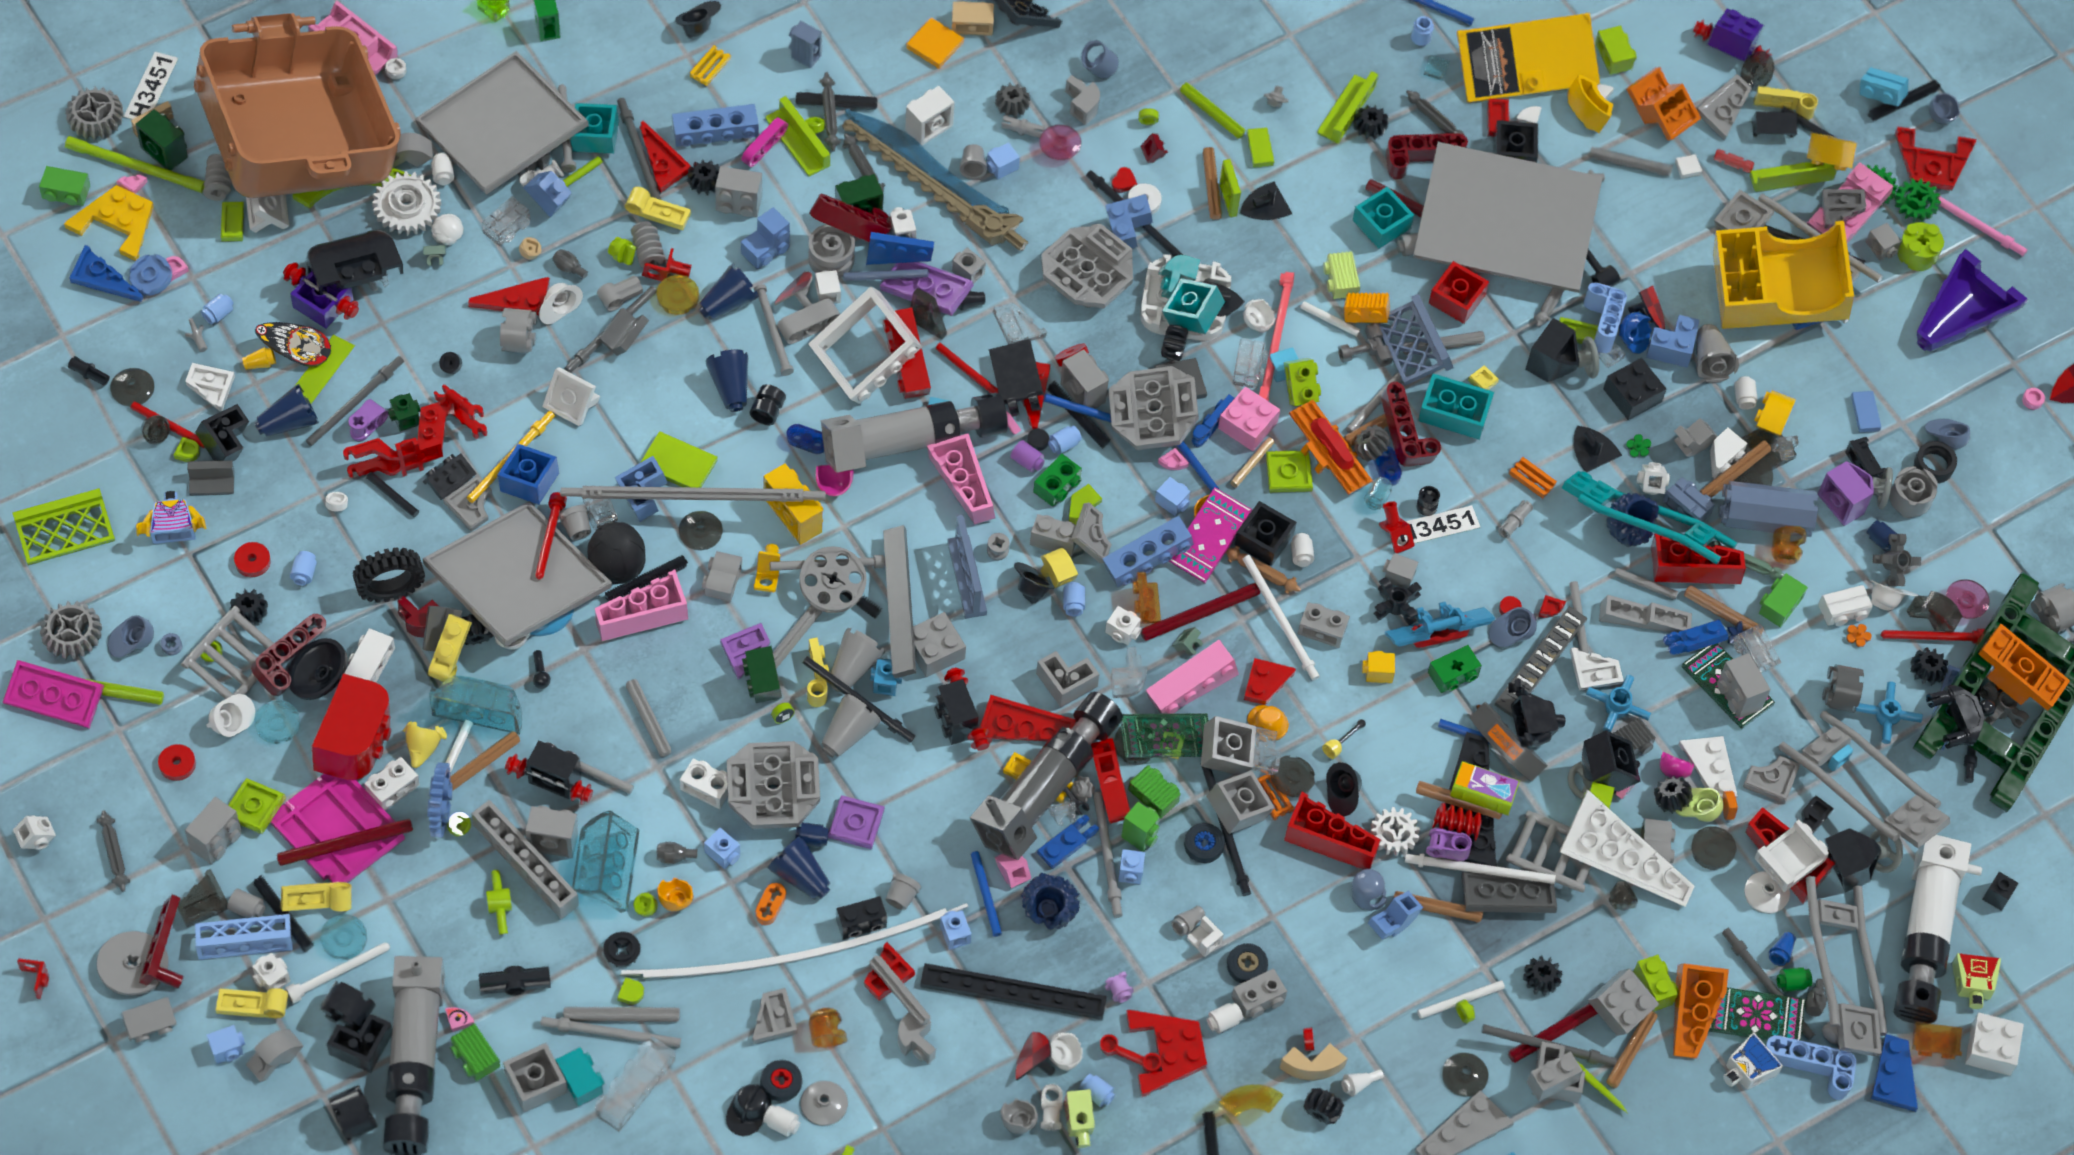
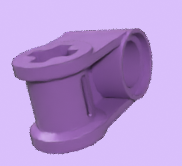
M372 399L365 401L349 418L348 423L351 427L350 435L352 439L356 441L367 439L378 427L385 423L388 418V411Z
M1434 828L1429 831L1431 839L1430 845L1426 849V853L1429 856L1456 861H1464L1469 857L1472 841L1467 834L1446 831L1440 828ZM1462 845L1465 849H1458L1456 846Z

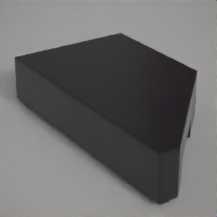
M1815 795L1801 813L1803 823H1806L1814 834L1834 808Z

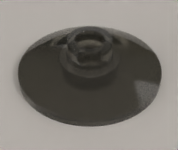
M1757 51L1751 54L1744 62L1741 78L1751 87L1750 91H1757L1758 86L1766 87L1771 81L1775 69L1772 56L1767 52Z
M139 368L122 370L115 375L110 385L113 398L124 406H131L134 401L139 404L145 403L151 398L155 389L152 376Z
M707 511L691 512L679 524V537L687 547L694 550L710 549L722 537L723 528L720 520L714 514Z
M1471 1053L1452 1055L1447 1059L1442 1069V1078L1446 1087L1452 1093L1462 1097L1475 1096L1480 1090L1483 1091L1489 1078L1485 1063ZM1463 1069H1468L1471 1073L1465 1074Z

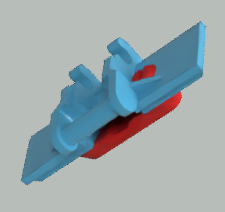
M1446 602L1439 603L1441 617L1432 619V616L1427 611H1424L1423 607L1417 608V624L1385 631V635L1399 647L1413 643L1417 648H1422L1466 637L1470 629L1491 624L1495 620V616L1485 607L1462 612L1460 608H1454L1450 604L1447 605Z

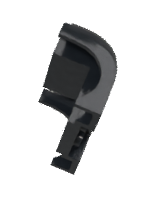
M370 230L326 243L316 244L309 249L306 255L307 274L312 270L320 296L323 295V287L335 284L337 289H348L382 280L383 276H387V270L398 267L400 274H404L403 262L395 242L387 232L382 230Z

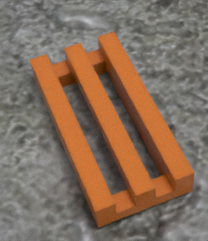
M1524 457L1509 471V475L1542 499L1557 483L1555 479ZM1518 470L1521 471L1523 474H1525V475H1526L1527 477H1529V478L1527 479L1525 476H1523L1521 473H1519ZM1534 483H1537L1538 485H1540L1541 487H1543L1545 490L1541 489L1539 486H1537V485L1534 484Z
M1272 772L1258 778L1259 783L1277 809L1276 811L1274 808L1270 813L1273 820H1277L1279 816H1285L1287 812H1293V805ZM1266 780H1269V782L1271 783L1277 795L1283 802L1285 806L1284 808H1282V806L1280 805L1275 794L1268 786Z

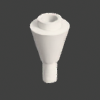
M1382 1070L1371 1073L1345 1074L1341 1082L1342 1089L1346 1094L1353 1097L1369 1086L1371 1082L1384 1078Z

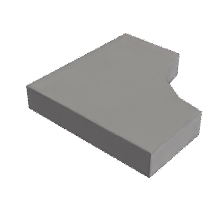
M479 475L443 499L444 504L471 532L489 520L484 510V504L486 499L492 494L490 487L474 503L467 500V496L483 480Z
M1088 502L1083 504L1071 540L1101 564L1104 563L1102 558L1108 555L1112 544L1108 541L1103 531V514Z
M1779 755L1777 760L1769 766L1757 767L1751 765L1743 787L1785 804L1800 764Z

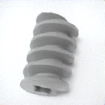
M212 154L206 162L203 193L210 200L222 201L231 192L230 186L232 182L228 171L225 169L221 154Z
M648 221L635 224L631 228V235L633 236L634 246H636V255L640 266L644 268L645 263L656 266L662 265L665 262V256L661 248L662 244L659 241L658 229Z

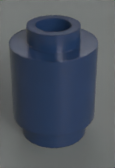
M1878 520L1866 532L1869 535V539L1884 551L1891 550L1889 534H1898L1886 523Z
M802 822L801 827H796L795 839L801 837L807 846H827L829 828L824 827L822 824Z

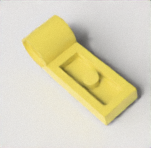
M1758 86L1754 97V105L1775 108L1786 106L1791 110H1795L1797 114L1807 120L1813 117L1818 104V99L1813 94L1801 93L1790 89Z
M638 186L633 187L625 203V209L634 215L680 230H684L691 215V209L650 197V193L646 189Z
M449 614L433 655L428 676L447 684L453 681L457 672L456 663L472 622Z
M818 638L809 639L808 650L810 658L829 671L828 665H824L822 660L825 658L823 645L819 646ZM814 672L815 679L810 681L807 686V701L813 707H821L827 702L828 687L826 680ZM819 691L822 694L815 695L813 692Z
M336 882L281 886L282 911L319 908L348 911L352 906V885L349 883Z
M271 988L267 992L219 989L216 1013L260 1018H283L286 1012L288 992L279 988Z

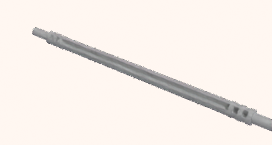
M583 486L582 488L561 487L560 490L561 496L582 497L583 499L803 502V500H825L826 498L825 491H804V489Z

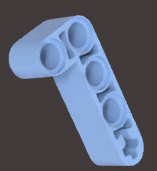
M1591 283L1588 286L1583 305L1591 311L1602 313L1594 341L1598 352L1609 353L1612 350L1627 294L1623 290L1611 286Z
M1774 1035L1768 1039L1765 1046L1783 1066L1829 1076V1095L1836 1100H1842L1847 1097L1853 1086L1856 1068V1058L1851 1052ZM1793 1052L1800 1053L1802 1057L1795 1056ZM1816 1057L1822 1058L1825 1063L1819 1062ZM1839 1062L1845 1063L1848 1068L1842 1067ZM1836 1083L1842 1084L1845 1089L1839 1088Z

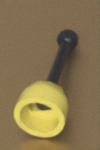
M1358 720L1357 725L1339 741L1335 739L1327 741L1322 746L1325 755L1330 759H1335L1340 755L1342 751L1341 744L1359 728H1364L1366 726L1365 720Z

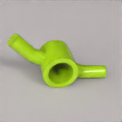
M495 869L491 871L493 890L486 891L489 914L496 913L499 935L508 934L505 911H512L509 888L502 889L500 871Z

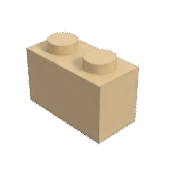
M953 2L952 31L957 34L993 36L994 3Z

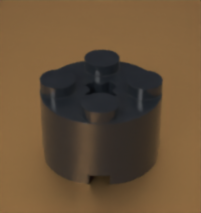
M335 981L321 1003L320 1010L326 1013L325 1017L334 1023H337L339 1020L345 1024L344 1027L358 1032V1030H361L369 1014L372 1013L376 1004L370 998L365 1001L362 996L364 993L344 982L339 984L338 981Z
M359 1085L328 1098L334 1116L347 1142L378 1127L369 1110L370 1107Z

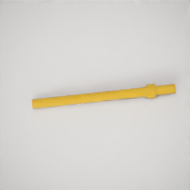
M548 411L539 421H535L530 427L531 430L518 444L528 446L536 436H540L555 417L554 413ZM514 448L467 496L469 502L474 503L494 482Z

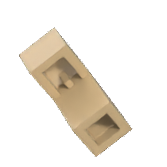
M1329 1044L1311 1062L1299 1050L1293 1047L1282 1058L1280 1069L1299 1079L1321 1080L1329 1078L1345 1068L1347 1057L1332 1044Z

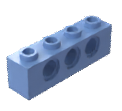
M755 104L672 114V128L676 147L700 143L709 144L716 141H731L740 138L749 139L759 136V123Z
M1177 516L1102 559L1116 586L1120 587L1121 585L1130 584L1134 578L1141 574L1149 573L1153 567L1169 562L1178 553L1187 552L1194 543L1192 535L1180 516ZM1167 540L1173 541L1170 545H1164V542ZM1147 551H1154L1150 556L1144 555ZM1130 561L1135 562L1133 566H1125Z

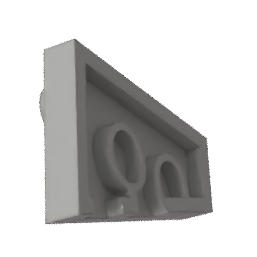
M1736 74L1697 108L1700 117L1723 140L1727 137L1751 87Z

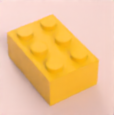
M786 463L763 476V489L787 488L810 491L805 484H801L795 470L790 469ZM803 500V502L766 501L800 545L822 533V515L824 510L818 500Z

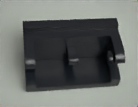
M1756 111L1751 119L1753 136L1757 137L1760 134H1784L1794 138L1797 135V113Z
M1862 437L1850 441L1845 453L1851 463L1872 477L1882 479L1886 468L1880 467L1869 449L1867 443L1869 439Z

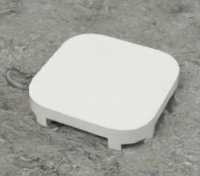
M1163 255V258L1157 259L1153 263L1150 262L1141 304L1140 316L1144 327L1151 332L1165 335L1169 326L1162 312L1169 299L1161 297L1163 289L1160 286L1164 276L1158 275V272L1171 259V255ZM1213 261L1212 266L1199 264L1197 278L1194 281L1218 283L1230 289L1231 275H1228L1227 271L1221 268L1220 263ZM1216 316L1206 334L1188 331L1187 339L1209 341L1217 338L1223 331L1226 316Z

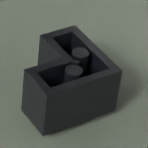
M236 404L201 421L195 434L214 461H234L244 449L236 436L243 433L250 421L239 405Z
M369 1014L359 1033L337 1024L326 1043L328 1054L371 1073L392 1036L391 1022Z

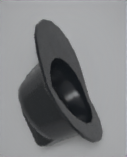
M718 1L704 2L678 15L675 18V22L678 25H682L688 38L696 37L709 30L711 17L719 12L721 4Z
M1021 562L1014 563V568L1020 574L1018 590L1031 603H1037L1039 599L1045 597L1049 589L1055 588L1035 568Z
M1337 762L1329 767L1326 774L1328 804L1333 813L1336 815L1338 813L1345 817L1352 814L1358 805L1362 779L1359 773L1350 765L1344 762Z
M759 1084L746 1085L740 1088L726 1113V1124L730 1131L739 1136H749L757 1132L763 1124L765 1113L771 1106L772 1100L767 1097Z

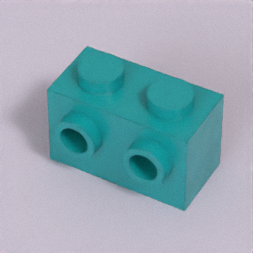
M579 1047L555 1059L566 1081L567 1088L578 1107L603 1094L602 1085L605 1082L600 1072L595 1073L592 1068L594 1063L588 1052L584 1054L582 1048Z

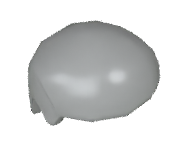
M1015 1099L1010 1104L1005 1102L1001 1109L1003 1124L1012 1133H1025L1034 1128L1037 1123L1038 1114L1036 1108L1028 1101Z

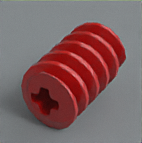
M1442 802L1436 810L1432 829L1439 824L1440 829L1448 827V831L1451 832L1454 829H1457V833L1465 831V834L1469 837L1474 834L1476 841L1482 821L1481 813L1477 812L1472 817V811L1468 810L1464 815L1463 808L1461 807L1455 813L1454 805H1451L1446 810L1445 803Z

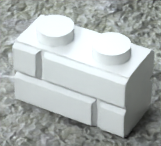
M1864 585L1822 595L1819 601V608L1828 626L1834 624L1842 626L1849 620L1856 619V621H1862L1866 619L1872 609V603L1869 596H1867Z

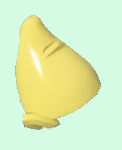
M410 721L402 730L405 732L411 766L413 768L420 767L434 753L441 738L443 740L447 739L444 728L436 726L435 730L418 727L417 722Z

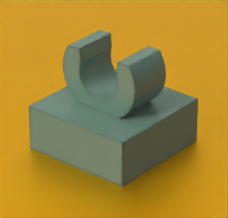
M445 245L423 246L424 255H429L427 258L428 266H431L433 257L439 258V265H443L444 259L441 255H446Z
M1196 627L1186 629L1172 646L1177 652L1185 650L1188 655H1195L1196 651L1192 648V645L1194 644L1196 647L1203 645L1202 641L1198 639L1201 632Z

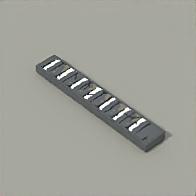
M1569 606L1511 683H1514L1516 679H1521L1522 686L1529 693H1532L1586 623L1587 617ZM1507 686L1494 706L1513 717L1511 704L1518 697L1515 693H1509Z

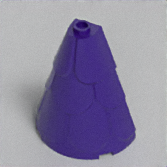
M1965 249L1959 254L1934 302H1931L1917 330V344L1924 351H1933L1965 338L1966 334L1986 327L1992 322L2018 311L2026 305L2028 298L2013 286L2007 291L2002 289L1981 272V260Z

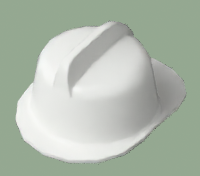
M557 283L551 286L540 307L539 318L541 322L553 324L575 310L583 298L581 289L575 285H567L565 283Z
M1870 580L1874 583L1871 603L1880 609L1893 610L1900 604L1905 595L1918 596L1916 593L1884 586Z
M232 695L211 709L209 723L206 726L223 736H234L252 725L256 712L254 704L246 695Z

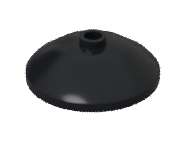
M331 638L317 639L302 648L292 660L288 670V674L291 677L289 685L291 692L304 700L318 699L331 692L340 683L343 673L346 671L347 653L345 648L338 641Z

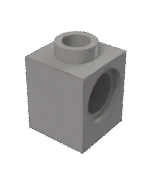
M1885 223L1870 230L1866 243L1877 258L1882 260L1886 257L1891 258L1898 253L1901 240L1889 224Z
M968 247L962 252H958L952 259V272L972 280L973 284L985 274L986 262Z

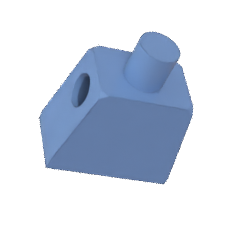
M552 171L536 174L523 187L549 217H552L572 194L565 185V182L560 180Z

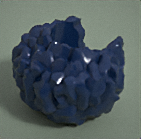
M1637 493L1621 495L1618 499H1615L1610 507L1655 524L1654 519L1658 517L1659 510L1656 501L1645 498L1644 495L1640 496ZM1611 517L1606 519V526L1609 528L1610 534L1627 547L1648 543L1649 538H1652L1653 533Z
M1041 872L1039 876L1034 877L1024 887L1021 894L1022 907L1025 909L1026 917L1030 918L1034 923L1038 925L1044 923L1046 928L1050 930L1055 928L1061 929L1066 927L1079 912L1080 901L1077 898L1080 894L1068 879L1064 880V877H1055L1054 875Z

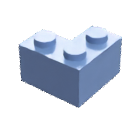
M1146 194L1105 205L1112 233L1131 248L1138 247L1134 228L1153 223Z
M774 207L757 218V230L741 241V254L756 269L763 265H768L774 257L785 253L790 247V223Z
M1679 315L1674 331L1654 327L1646 358L1687 368L1693 353L1699 319Z
M654 456L615 477L619 487H662L668 483ZM627 499L639 521L659 511L654 499Z

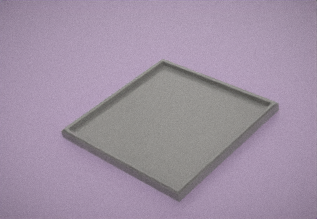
M517 51L415 118L416 123L486 194L589 125L588 121Z
M531 502L521 505L423 558V564L504 647L605 592L612 586V582L557 528L555 529L544 577L542 579L535 577L548 519Z

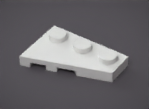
M1724 737L1680 741L1679 747L1682 751H1685L1691 765L1694 764L1704 787L1718 791L1722 800L1724 791H1733L1737 799L1738 795Z

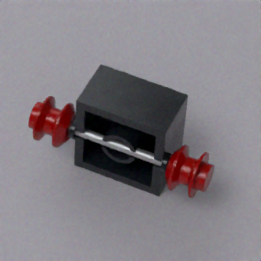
M957 667L952 668L944 676V680L950 683L938 686L937 696H935L936 706H934V711L937 719L942 720L943 735L945 738H949L951 745L970 740L974 741L971 744L972 749H977L978 751L985 750L990 746L992 738L986 736L989 733L987 728L978 726L979 717L966 687L969 680L963 677L965 670Z
M538 740L528 760L526 757L522 761L518 760V754H515L506 761L505 769H507V775L514 772L517 779L528 775V783L570 800L571 798V801L580 799L581 805H584L585 802L589 803L592 798L593 790L591 789V784H588L586 787L582 786L580 757L572 751H563L550 742L544 743Z

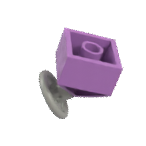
M1846 461L1826 473L1818 496L1845 526L1865 514L1873 495H1878V508H1885L1891 491L1893 470L1891 467H1887L1884 470L1882 479L1872 477L1858 466Z

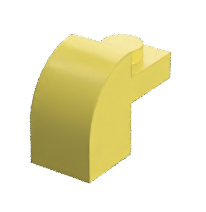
M1059 548L1040 556L1044 564L1040 571L1045 578L1050 577L1055 588L1074 581L1078 576L1074 563L1065 549Z

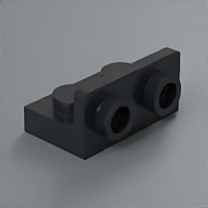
M462 453L456 457L451 454L442 461L444 466L440 469H437L435 466L425 474L428 478L423 483L425 485L428 483L440 500H443L477 474Z

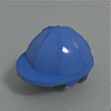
M1640 312L1630 313L1619 324V336L1627 348L1635 354L1643 353L1647 349L1650 333L1652 332L1648 323L1650 317Z

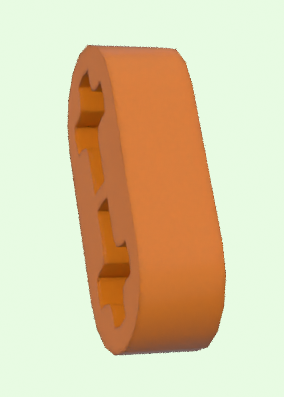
M771 883L765 889L756 907V920L758 923L770 925L776 920L786 899V890L782 884ZM779 891V896L777 895L774 901H771L772 893ZM770 907V915L762 917V912H766L767 908Z

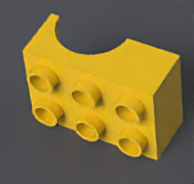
M1835 221L1833 227L1827 232L1801 240H1785L1774 237L1768 232L1767 227L1716 230L1713 261L1722 329L1850 319L1854 291L1844 221Z

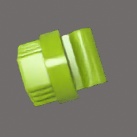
M615 237L609 244L608 253L617 262L632 265L636 246L627 239Z

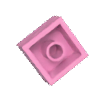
M1245 386L1220 415L1218 429L1251 451H1254L1278 423L1280 409Z

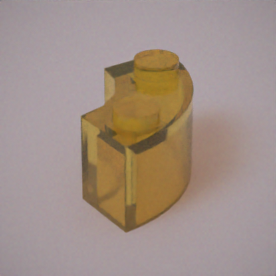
M1242 1085L1226 1091L1215 1103L1232 1117H1237L1243 1111L1249 1109H1258L1264 1113H1270L1284 1094L1264 1085Z

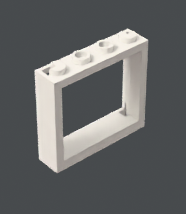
M873 287L868 288L808 343L848 397L858 404L862 403L866 398L869 399L872 392L882 387L892 374L900 371L902 365L909 359L914 358V354L922 348V345L880 291ZM878 305L905 340V343L853 389L825 351L873 307Z

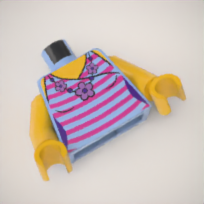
M167 491L164 493V501L155 502L154 508L148 512L143 522L136 524V535L146 534V537H150L151 533L153 544L196 540V530L198 528L206 530L207 527L204 517L193 506H188L185 499H178L177 492Z

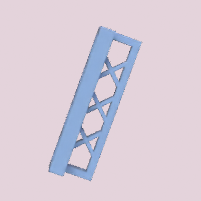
M290 914L195 924L196 950L199 960L293 950ZM285 922V930L275 931L271 928L275 923ZM254 925H259L260 927H262V929L257 933H251L248 931V929ZM228 928L239 930L234 935L224 933ZM212 930L215 932L211 937L201 938V931Z

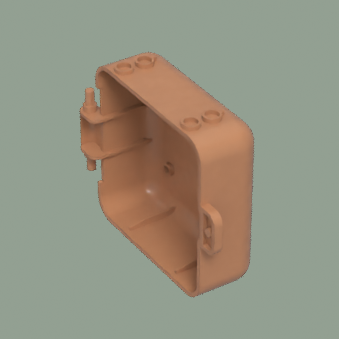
M294 13L251 17V20L245 23L232 24L233 33H252L253 38L229 40L228 37L215 38L202 44L196 67L194 89L198 94L223 158L225 169L228 171L231 182L239 194L247 198H262L370 185L384 181L391 174L401 136L400 126L398 122H394L368 60L367 47L365 45L362 46L358 35L352 30L345 27L332 26L325 27V30L300 33L302 26L315 25V17L295 16Z

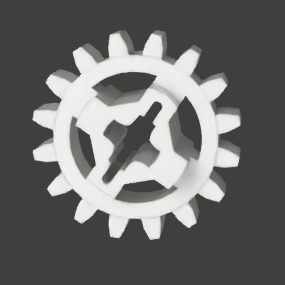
M1392 807L1389 813L1386 809H1383L1382 815L1376 814L1375 821H1372L1371 824L1372 829L1370 833L1380 839L1379 851L1385 848L1387 849V855L1394 851L1395 856H1398L1399 851L1407 854L1408 848L1414 849L1415 843L1419 839L1420 827H1415L1418 821L1417 819L1411 820L1412 813L1405 815L1403 814V808L1396 812L1395 807Z

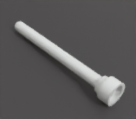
M382 943L301 985L293 983L285 987L290 1002L295 1004L301 1001V997L305 996L304 993L389 951L390 945Z

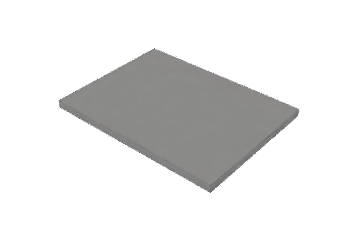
M1438 142L1413 258L1450 265L1455 261L1469 270L1579 293L1603 177Z

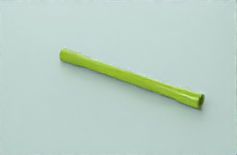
M68 136L66 139L65 148L88 154L203 193L204 180L185 176L89 144L86 141Z

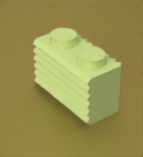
M1353 252L1329 253L1326 262L1323 263V270L1325 275L1328 274L1327 288L1328 292H1332L1333 299L1346 298L1348 292L1359 293L1360 283Z

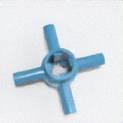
M1626 675L1622 686L1613 689L1609 695L1594 688H1588L1586 695L1605 703L1609 716L1603 731L1611 732L1616 720L1623 718L1628 713L1644 720H1649L1651 712L1632 705V694L1629 691L1635 679L1632 675Z

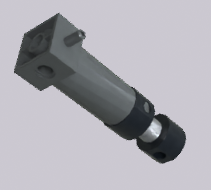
M1091 692L1074 711L1073 716L1077 722L1072 729L1066 727L1058 728L1044 744L1042 750L1000 799L988 795L970 816V820L985 848L1016 860L1022 857L1037 839L1032 827L1093 758L1094 753L1090 744L1094 739L1100 741L1107 740L1123 721V714L1113 700L1100 692Z

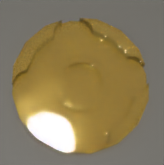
M682 275L670 276L658 285L656 292L657 302L667 313L675 315L686 314L690 312V309L697 306L699 289L696 283L689 277Z

